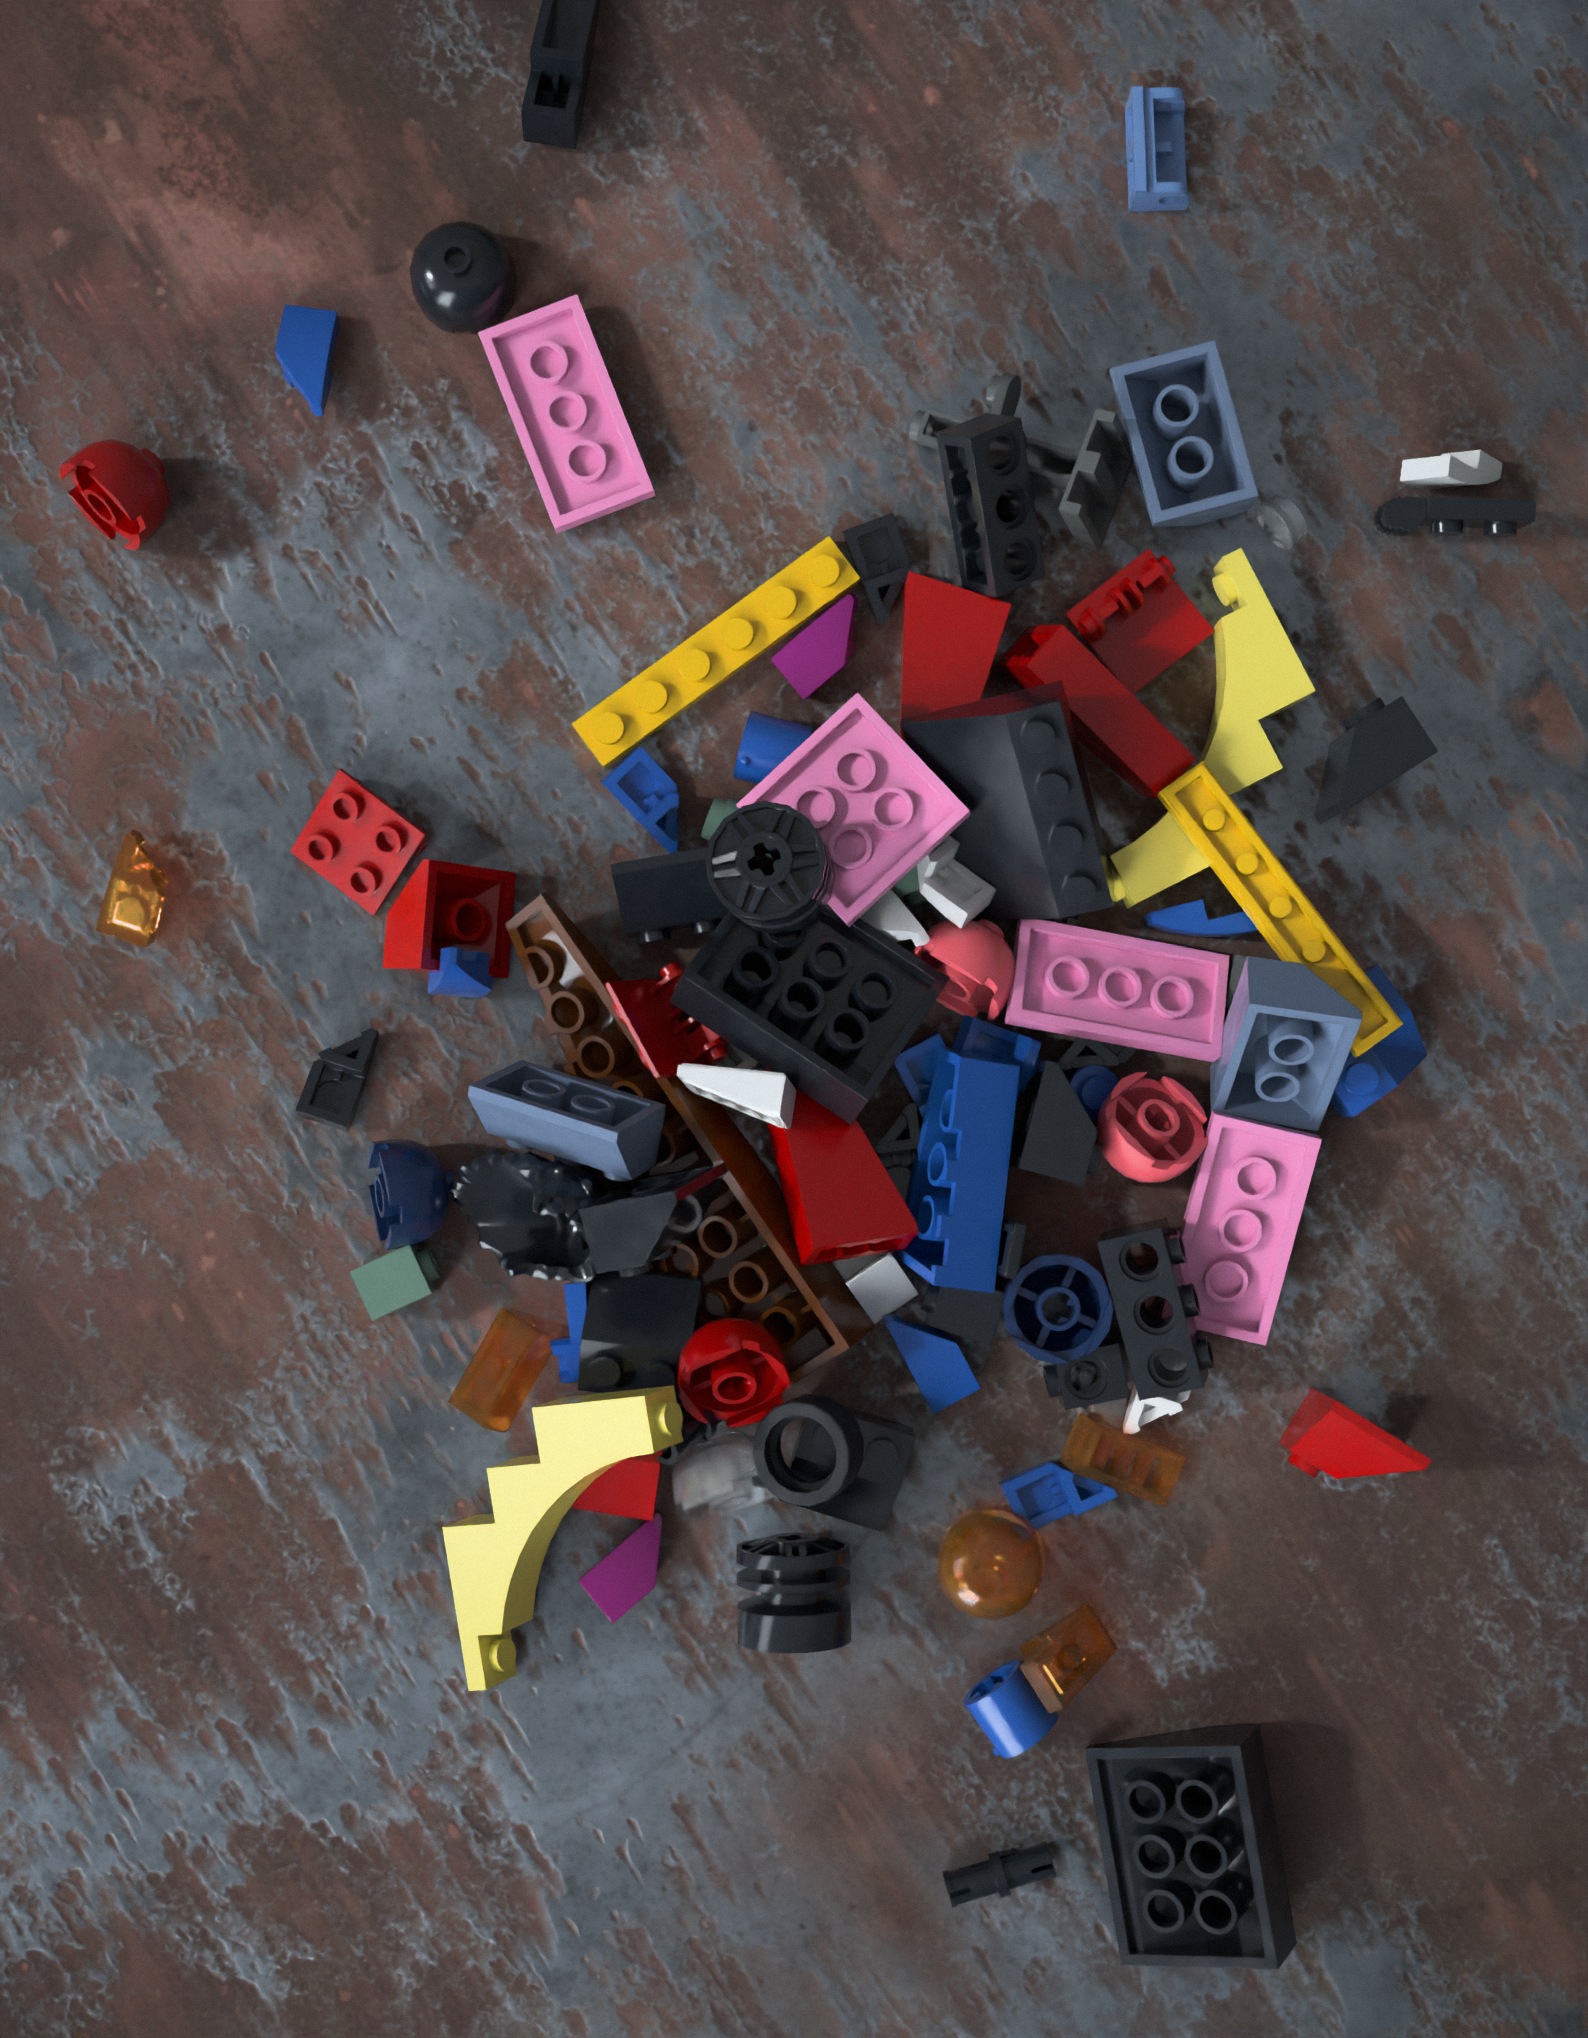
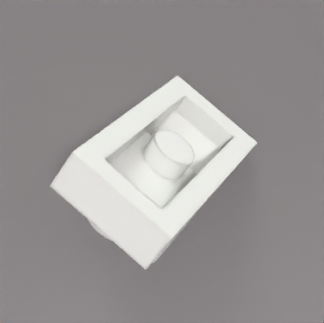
M891 1252L832 1261L845 1280L846 1285L874 1324L918 1295V1292Z

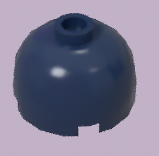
M405 1139L372 1142L368 1152V1169L378 1168L379 1174L375 1175L374 1185H369L373 1218L380 1241L386 1240L384 1246L386 1250L398 1249L406 1245L413 1246L425 1242L440 1230L447 1219L448 1203L454 1202L451 1195L453 1187L451 1182L456 1177L454 1171H444L439 1156L425 1144Z
M1059 1252L1035 1256L1020 1266L1016 1279H1010L1006 1284L1002 1301L1005 1327L1017 1346L1037 1360L1062 1364L1079 1359L1083 1355L1087 1356L1096 1350L1109 1332L1114 1311L1109 1288L1100 1272L1079 1257Z

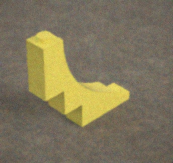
M1242 548L1223 556L1213 568V572L1216 575L1212 578L1214 590L1224 606L1231 605L1234 612L1222 617L1213 627L1215 631L1212 635L1216 654L1217 683L1214 712L1208 737L1197 763L1205 762L1230 797L1271 777L1283 768L1260 722L1304 701L1316 691ZM1169 811L1136 841L1108 857L1114 878V901L1117 902L1122 899L1127 909L1210 867Z
M674 1385L562 1397L533 1407L532 1413L539 1455L516 1457L486 1468L494 1513L473 1515L442 1527L469 1691L488 1690L518 1674L516 1647L512 1641L511 1629L533 1619L536 1588L545 1555L561 1520L577 1497L596 1478L628 1457L655 1453L683 1441L681 1431L683 1416L681 1408L676 1401Z

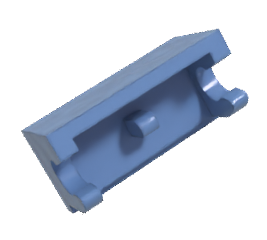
M1132 86L1125 107L1129 212L1187 210L1189 196L1187 192L1184 127L1185 101L1183 89L1143 88V86Z

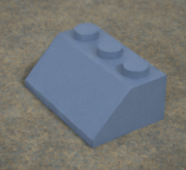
M1216 340L1110 368V376L1152 526H1197L1247 512L1259 494Z
M1247 956L1224 1024L1221 1057L1214 1063L1212 1062L1210 1066L1211 1112L1214 1110L1273 1125L1318 1131L1362 1022V1012L1304 964Z
M520 1060L469 1085L468 1097L486 1132L506 1139V1143L513 1148L522 1150L538 1149L553 1154L555 1160H560L566 1165L577 1166L584 1164L602 1170L603 1176L615 1181H631L656 1165L666 1109L665 1104L525 1060Z

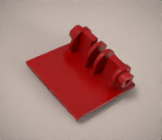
M1149 548L1065 613L1110 672L1133 695L1215 632L1171 577L1176 571L1170 560L1164 555L1157 559Z
M341 768L290 852L374 916L412 856L418 857L428 846L429 840L425 837L427 833L424 832L423 828L416 826L399 813L397 808L390 806L384 798L377 796L364 786L359 779L352 777Z
M677 961L666 965L660 970L662 978L610 981L605 984L614 1001L613 1007L617 1016L627 1025L639 1047L641 1061L652 1071L655 1079L677 1076L678 1064L689 1063L717 1066L716 1063L729 1056L726 1046L729 1044L728 1041L669 1002L682 973L686 969L682 968Z

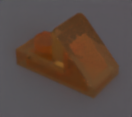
M1087 1603L1025 1641L1020 1649L1026 1660L1019 1667L1048 1713L1064 1709L1118 1650V1647L1091 1604Z

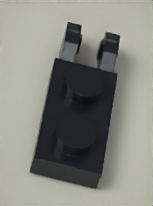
M1399 496L1396 499L1393 497L1390 501L1385 502L1383 506L1378 507V511L1374 512L1375 517L1373 520H1375V524L1373 525H1376V530H1380L1381 534L1387 533L1389 535L1393 533L1396 536H1404L1417 526H1430V534L1436 536L1463 534V527L1484 528L1483 536L1513 537L1517 535V529L1535 522L1536 502H1533V499L1406 496L1401 499Z

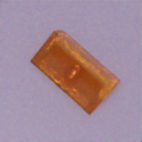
M501 1308L448 1402L483 1428L502 1433L506 1432L552 1354L550 1341L555 1338L510 1311Z

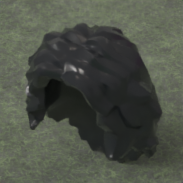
M495 1150L488 1151L485 1156L473 1159L472 1163H463L457 1168L459 1177L453 1178L451 1182L453 1186L451 1190L453 1201L459 1205L460 1213L466 1214L467 1224L476 1226L479 1232L478 1245L482 1249H490L498 1258L499 1265L502 1268L505 1267L504 1270L508 1277L527 1274L530 1277L543 1280L555 1278L557 1281L569 1280L585 1283L592 1280L597 1274L578 1209L609 1193L599 1179L581 1171L577 1166L566 1165L560 1160L552 1162L530 1151L523 1154L515 1151H508L506 1154H500Z

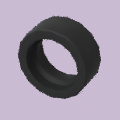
M806 1394L774 1407L761 1419L753 1437L752 1459L759 1479L774 1496L792 1505L810 1507L830 1500L840 1494L856 1479L863 1463L864 1440L857 1421L845 1406L827 1396ZM801 1417L811 1418L822 1424L832 1436L836 1448V1465L833 1472L824 1480L807 1482L796 1476L785 1463L781 1451V1434L783 1429L792 1420Z

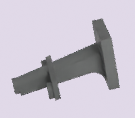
M1006 372L1002 377L995 375L991 379L986 392V406L991 408V414L1014 417L1021 394L1020 377ZM927 408L926 411L918 410L910 424L909 439L911 442L939 450L936 433L965 422L968 419ZM1096 408L1080 449H1068L1026 437V452L1031 481L1064 492L1058 511L1079 547L1100 552L1134 459L1127 434L1117 413Z

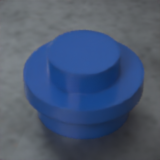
M1094 1064L1079 1068L1068 1081L1089 1118L1092 1119L1098 1118V1112L1103 1102L1119 1083L1111 1070Z

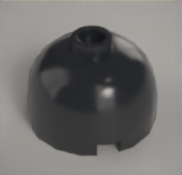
M467 221L443 223L426 233L414 249L410 265L413 296L425 317L441 330L454 333L453 330L459 332L471 331V334H477L482 330L499 324L513 307L517 284L513 258L501 239L483 225Z

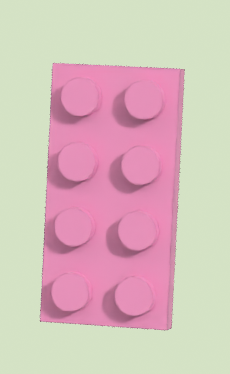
M577 294L478 332L556 534L655 496L653 486Z
M1019 919L1016 924L1013 950L1016 959L1015 975L1007 1001L1005 1024L1213 1063L1221 1057L1230 955L1047 920Z
M1212 1110L1205 1137L1208 1136V1145L1200 1154L1180 1230L1186 1252V1263L1180 1264L1185 1285L1193 1283L1197 1292L1201 1312L1200 1316L1194 1317L1197 1330L1266 1346L1322 1139L1316 1134ZM1162 1298L1158 1313L1159 1319L1168 1318L1173 1315L1172 1306L1165 1298Z

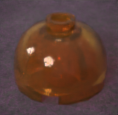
M985 1505L966 1510L949 1524L938 1547L936 1569L943 1593L957 1609L973 1618L996 1621L1016 1615L1031 1603L1043 1582L1046 1554L1040 1535L1026 1518L1017 1513L1012 1515L1007 1511L997 1510L998 1507Z

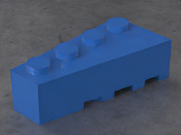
M941 1046L939 1047L905 1201L917 1223L919 1232L904 1250L894 1251V1256L934 1286L994 1293L1015 1107L1020 1092V1066L998 1056Z

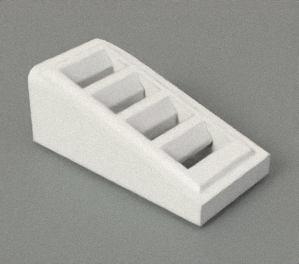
M689 1063L678 1064L677 1076L693 1093L777 1127L791 1128L797 1090L785 1073Z

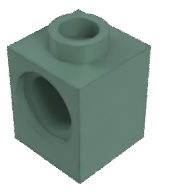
M420 1244L403 1246L349 1271L372 1321L440 1289L436 1279L442 1277L434 1254L430 1248L422 1250Z

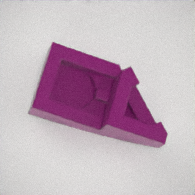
M849 593L771 658V661L803 700L814 696L848 665L849 657L855 656L853 631L855 610H858L859 599L854 593Z
M659 1509L654 1512L653 1521H643L625 1536L617 1547L585 1572L578 1580L612 1624L656 1586L663 1526V1514Z

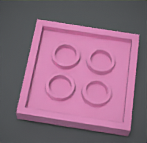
M858 692L736 804L738 808L764 801L789 805L810 820L832 857L835 880L831 898L827 904L848 927L971 815L970 810Z

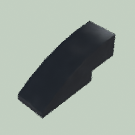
M542 0L530 50L531 71L521 109L523 140L525 142L576 149L588 88L600 0Z

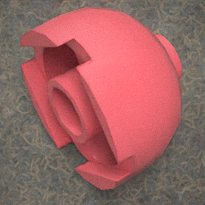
M949 919L933 925L926 932L931 940L926 945L915 946L911 953L950 978L936 1001L962 1016L967 1015L975 1018L979 1011L988 1013L986 1021L994 1020L1009 999L1015 975L1016 959L1010 946L1004 940L1005 935L997 925L985 919L971 920L962 929Z
M1136 1072L1122 1078L1103 1102L1097 1118V1140L1099 1144H1102V1154L1108 1163L1123 1176L1140 1183L1166 1182L1189 1169L1208 1145V1136L1204 1138L1205 1133L1202 1126L1207 1118L1204 1109L1194 1095L1174 1079L1163 1076L1160 1081H1156L1150 1078H1143L1147 1072Z

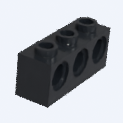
M985 413L937 432L936 437L962 588L997 598L1046 576L1042 556L1043 543L1039 536L1034 504L1035 491L1031 484L1026 452L1027 439L1023 431L1021 418Z
M1167 1218L1103 1232L1097 1241L1139 1401L1204 1388L1209 1375L1208 1369L1215 1368L1214 1356L1208 1337H1199L1194 1317L1201 1314L1200 1304L1194 1284L1185 1285L1180 1264L1186 1263V1252L1180 1232L1178 1230L1170 1231ZM1136 1243L1151 1245L1158 1254V1263L1149 1267L1139 1265L1131 1255V1246ZM1151 1296L1165 1298L1172 1306L1173 1315L1164 1319L1153 1317L1145 1307V1299ZM1165 1349L1177 1350L1185 1357L1187 1367L1178 1371L1169 1370L1161 1363L1159 1353Z

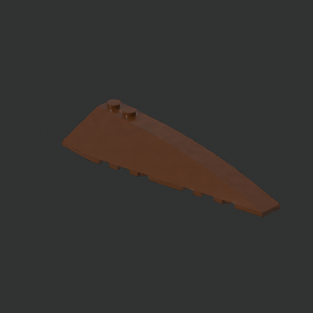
M547 892L540 894L505 925L531 989H538L545 1005L547 1015H544L543 1018L550 1036L556 1034L568 1062L567 1065L563 1066L566 1074L666 1105L656 1165L635 1179L725 1162L727 1174L695 1234L677 1244L678 1252L676 1254L651 1261L653 1268L649 1271L703 1277L699 1328L709 1322L723 1318H745L759 1323L778 1340L788 1365L789 1387L852 1347L871 1331L875 1325L852 1294L832 1262L801 1266L784 1193L721 1104L693 1093L678 1076L655 1079L652 1071L643 1064L639 1056V1047L627 1025L617 1016L613 1007L614 1001L605 986L607 982L623 980ZM609 1179L613 1190L629 1182Z

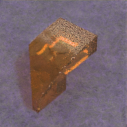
M132 830L126 834L114 865L102 903L96 931L147 948L155 940L165 898V892L162 887L169 883V880L164 871H157L142 845L146 841L141 832Z

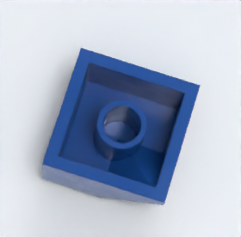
M1379 965L1362 970L1403 1022V1025L1359 1057L1355 1058L1349 1052L1329 1103L1338 1117H1355L1397 1087L1427 1056L1410 1008Z

